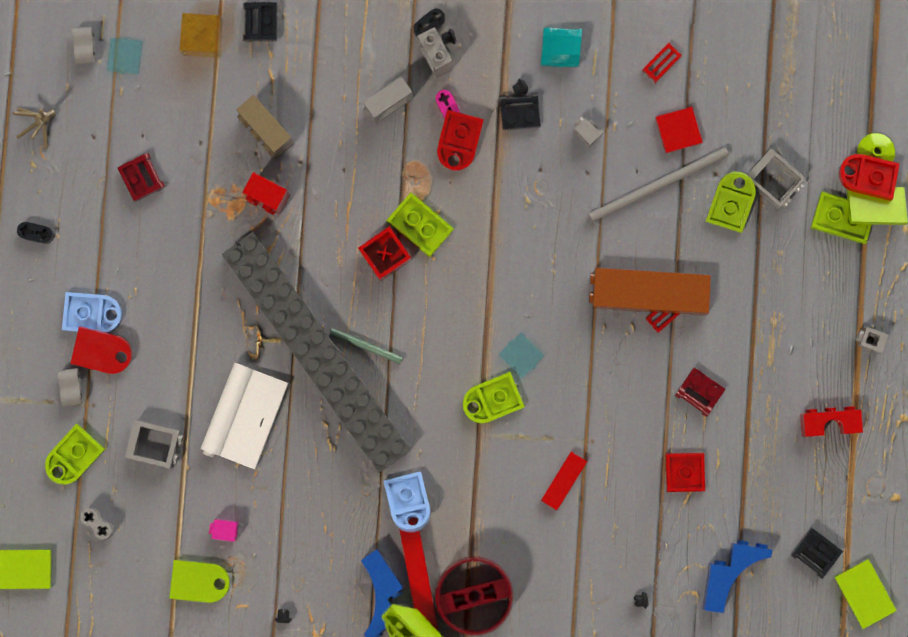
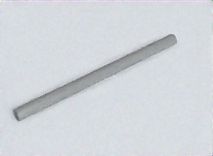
M724 147L588 215L591 221L594 222L729 156V153Z

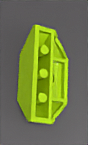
M392 604L381 616L382 620L385 621V627L390 637H443L417 609Z

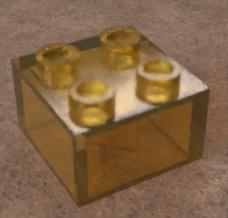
M182 13L179 50L184 56L220 58L223 26L221 16Z

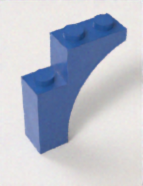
M737 540V544L731 543L728 566H726V562L714 560V564L709 563L702 609L724 613L729 590L736 578L753 563L771 558L772 549H767L768 545L756 543V547L748 546L749 542Z
M376 549L361 560L372 579L375 591V611L371 624L364 633L365 637H381L384 635L382 631L386 627L385 621L382 620L381 616L392 605L388 598L395 599L402 594L401 589H403L399 579L379 550Z

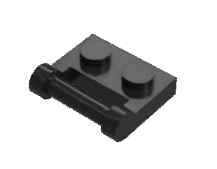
M277 2L243 3V9L245 10V34H243V41H277ZM253 10H258L257 34H252Z
M538 93L514 97L500 96L502 130L537 128L541 126ZM532 102L533 108L507 110L506 105Z
M810 528L792 551L791 556L795 559L798 558L814 570L817 576L822 579L843 551L815 529ZM807 548L823 560L825 565L821 567L802 552L803 549Z

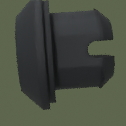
M449 29V32L442 33L441 38L445 45L449 43L455 45L456 37L454 30Z
M519 78L518 83L514 84L512 89L516 95L523 92L527 94L528 86L523 79Z
M644 591L642 595L634 596V601L638 600L634 602L636 607L644 606L646 609L649 606L648 596Z
M279 609L278 616L274 619L277 623H290L292 621L289 618L288 609H284V613L283 609Z

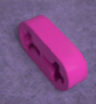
M440 90L436 94V104L444 119L448 109L460 113L452 94L448 90ZM444 94L445 97L449 96V98L447 99V102L449 104L448 106H446L443 101H439L441 99V95Z

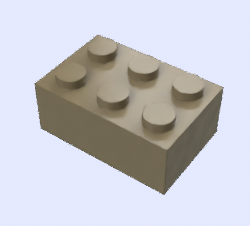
M254 94L236 109L239 114L237 116L239 121L245 128H251L250 132L258 142L262 140L264 143L262 146L271 157L275 155L278 159L295 144L292 137Z

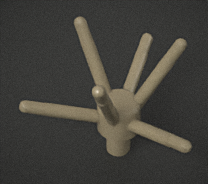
M18 107L17 110L20 112L14 111L13 115L34 117L35 123L23 130L16 138H21L37 126L30 139L33 140L42 128L44 148L48 149L46 124L50 122L51 118L56 116L55 111L52 109L45 112L40 108L39 113H34Z

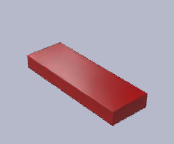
M570 452L540 501L557 511L587 461Z

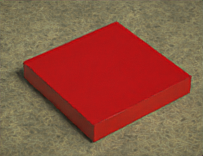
M692 107L655 117L665 154L703 143Z
M704 453L665 454L666 492L705 491Z

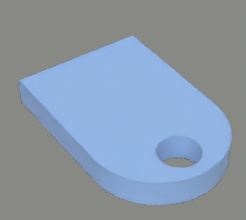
M65 293L63 331L78 332V328L82 326L110 333L119 326L122 320V309L115 299L106 295ZM110 310H115L117 313V317L113 321L107 318V313Z
M421 471L383 481L395 525L406 532H416L424 528L429 522L431 511ZM416 517L419 521L416 525H409L408 520Z

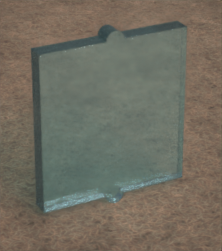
M111 38L107 71L121 72V74H139L142 41L129 40L128 38Z
M522 333L512 342L509 341L508 346L498 354L521 378L531 369H535V365L544 357Z

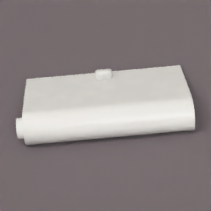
M234 362L200 448L204 450L203 454L212 458L214 455H218L256 469L289 383Z

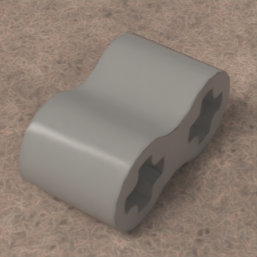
M93 27L73 29L75 63H96Z
M79 369L58 371L62 406L83 404Z
M88 508L82 511L80 516L82 523L90 526L98 539L103 540L113 536L114 526L102 519L99 510ZM88 513H89V514H90V513H93V514H94V515H93V519H94V520H89V521H88V518H89ZM101 527H107L106 532L108 534H101Z

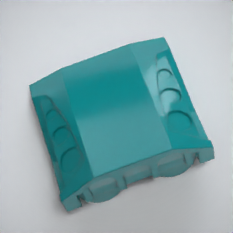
M544 28L540 66L579 68L582 29Z

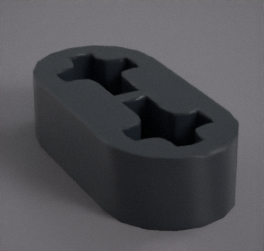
M436 8L419 19L413 27L415 36L417 37L423 33H418V26L424 27L428 24L425 32L433 27L436 30L441 27L445 22L444 12ZM433 14L441 15L439 22L435 20L430 23L433 20Z
M23 222L17 227V234L25 240L48 244L54 239L53 230L47 226ZM28 226V229L34 231V233H27L25 236L22 229H26ZM47 230V233L50 235L45 240H43L42 236L37 235L38 232L44 233Z

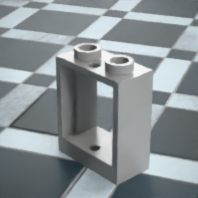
M435 27L417 36L418 46L435 78L453 70V61Z
M401 76L363 102L365 107L363 108L364 114L369 122L373 120L377 124L413 100V93Z
M772 149L747 174L753 180L756 191L776 209H779L781 206L785 208L792 200L790 196L793 192L797 194L804 187L802 182L806 179ZM770 160L795 181L779 201L754 180Z
M134 420L125 458L172 469L173 465L176 466L179 454H176L178 446L181 447L183 442L182 431ZM143 427L173 434L166 462L136 455Z

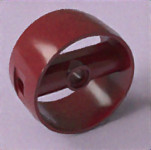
M480 556L464 557L450 564L441 574L435 593L436 606L443 621L453 630L469 636L485 635L499 628L509 616L514 598L511 581L503 568L494 561ZM477 561L489 564L496 568L504 577L439 595L441 584L446 575L456 566L466 562ZM473 590L480 593V598L477 601H472L469 598V593ZM509 597L503 615L494 624L486 628L466 629L456 625L446 616L448 613Z

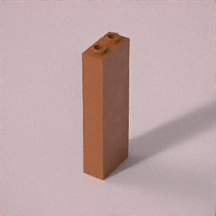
M595 268L594 273L590 275V284H593V292L589 293V303H592L593 309L707 316L710 304L711 275Z

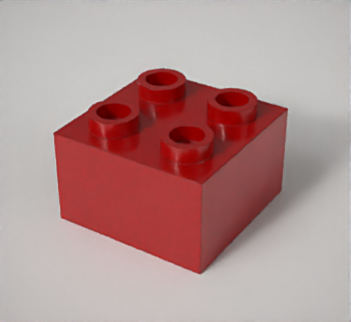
M254 172L242 192L248 203L256 207L258 204L261 205L265 212L273 216L275 213L281 214L290 197L287 189Z
M390 226L358 247V250L380 282L412 260Z

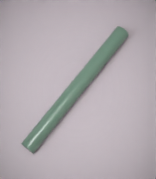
M334 328L330 331L329 335L398 364L402 361L403 357Z

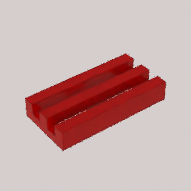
M668 43L642 71L656 84L682 55ZM670 49L671 52L652 71H649L648 69ZM673 54H675L676 57L657 76H655L654 74L666 63V61Z
M658 312L651 313L645 319L659 333L680 314L675 313L659 328L656 324L669 313H663L654 322L651 318Z

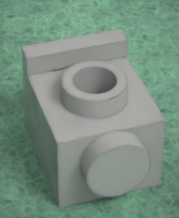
M583 117L574 124L576 127L573 132L588 147L593 145L604 133L602 129L600 131L597 130L598 126L592 120L588 121Z
M865 327L863 331L859 330L856 341L859 342L857 346L876 354H881L889 335ZM868 337H871L873 340L871 344L867 343Z

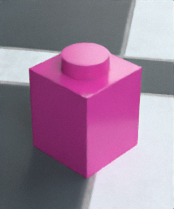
M214 519V522L210 523L209 534H212L211 539L237 541L239 522Z

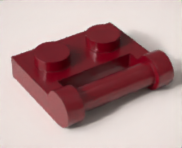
M145 153L117 167L134 202L165 188L163 181H160L150 161L149 153ZM141 163L144 164L154 184L151 187L146 183L138 167Z
M693 367L674 396L684 399L701 411L703 416L707 417L726 389ZM687 387L709 401L708 405H704L685 392Z

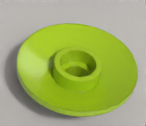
M872 133L865 136L859 142L857 154L893 162L895 147L887 136ZM879 148L880 154H876L874 149Z

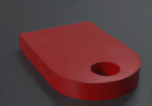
M451 110L446 111L437 147L438 159L444 167L458 171L465 169L472 163L484 119ZM451 155H456L459 158V163L456 166H451L448 163V158Z
M853 154L848 156L840 165L839 179L842 185L852 192L892 201L900 163L863 154ZM844 168H852L854 174L847 175L844 171Z
M82 326L78 328L70 364L108 374L120 373L129 366L132 360V349L124 338ZM118 352L126 354L127 359L125 362H120L117 359Z

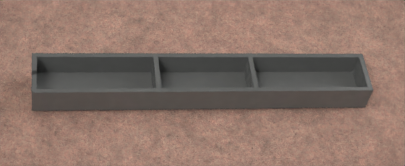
M254 232L250 233L239 241L241 244L239 247L236 244L222 253V256L371 463L381 473L410 452V448Z

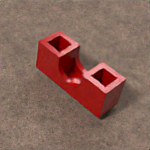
M855 406L844 407V411H836V408H824L825 412L817 413V409L805 410V414H800L802 437L824 436V426L829 420H834L838 423L840 434L863 433L861 410H856Z

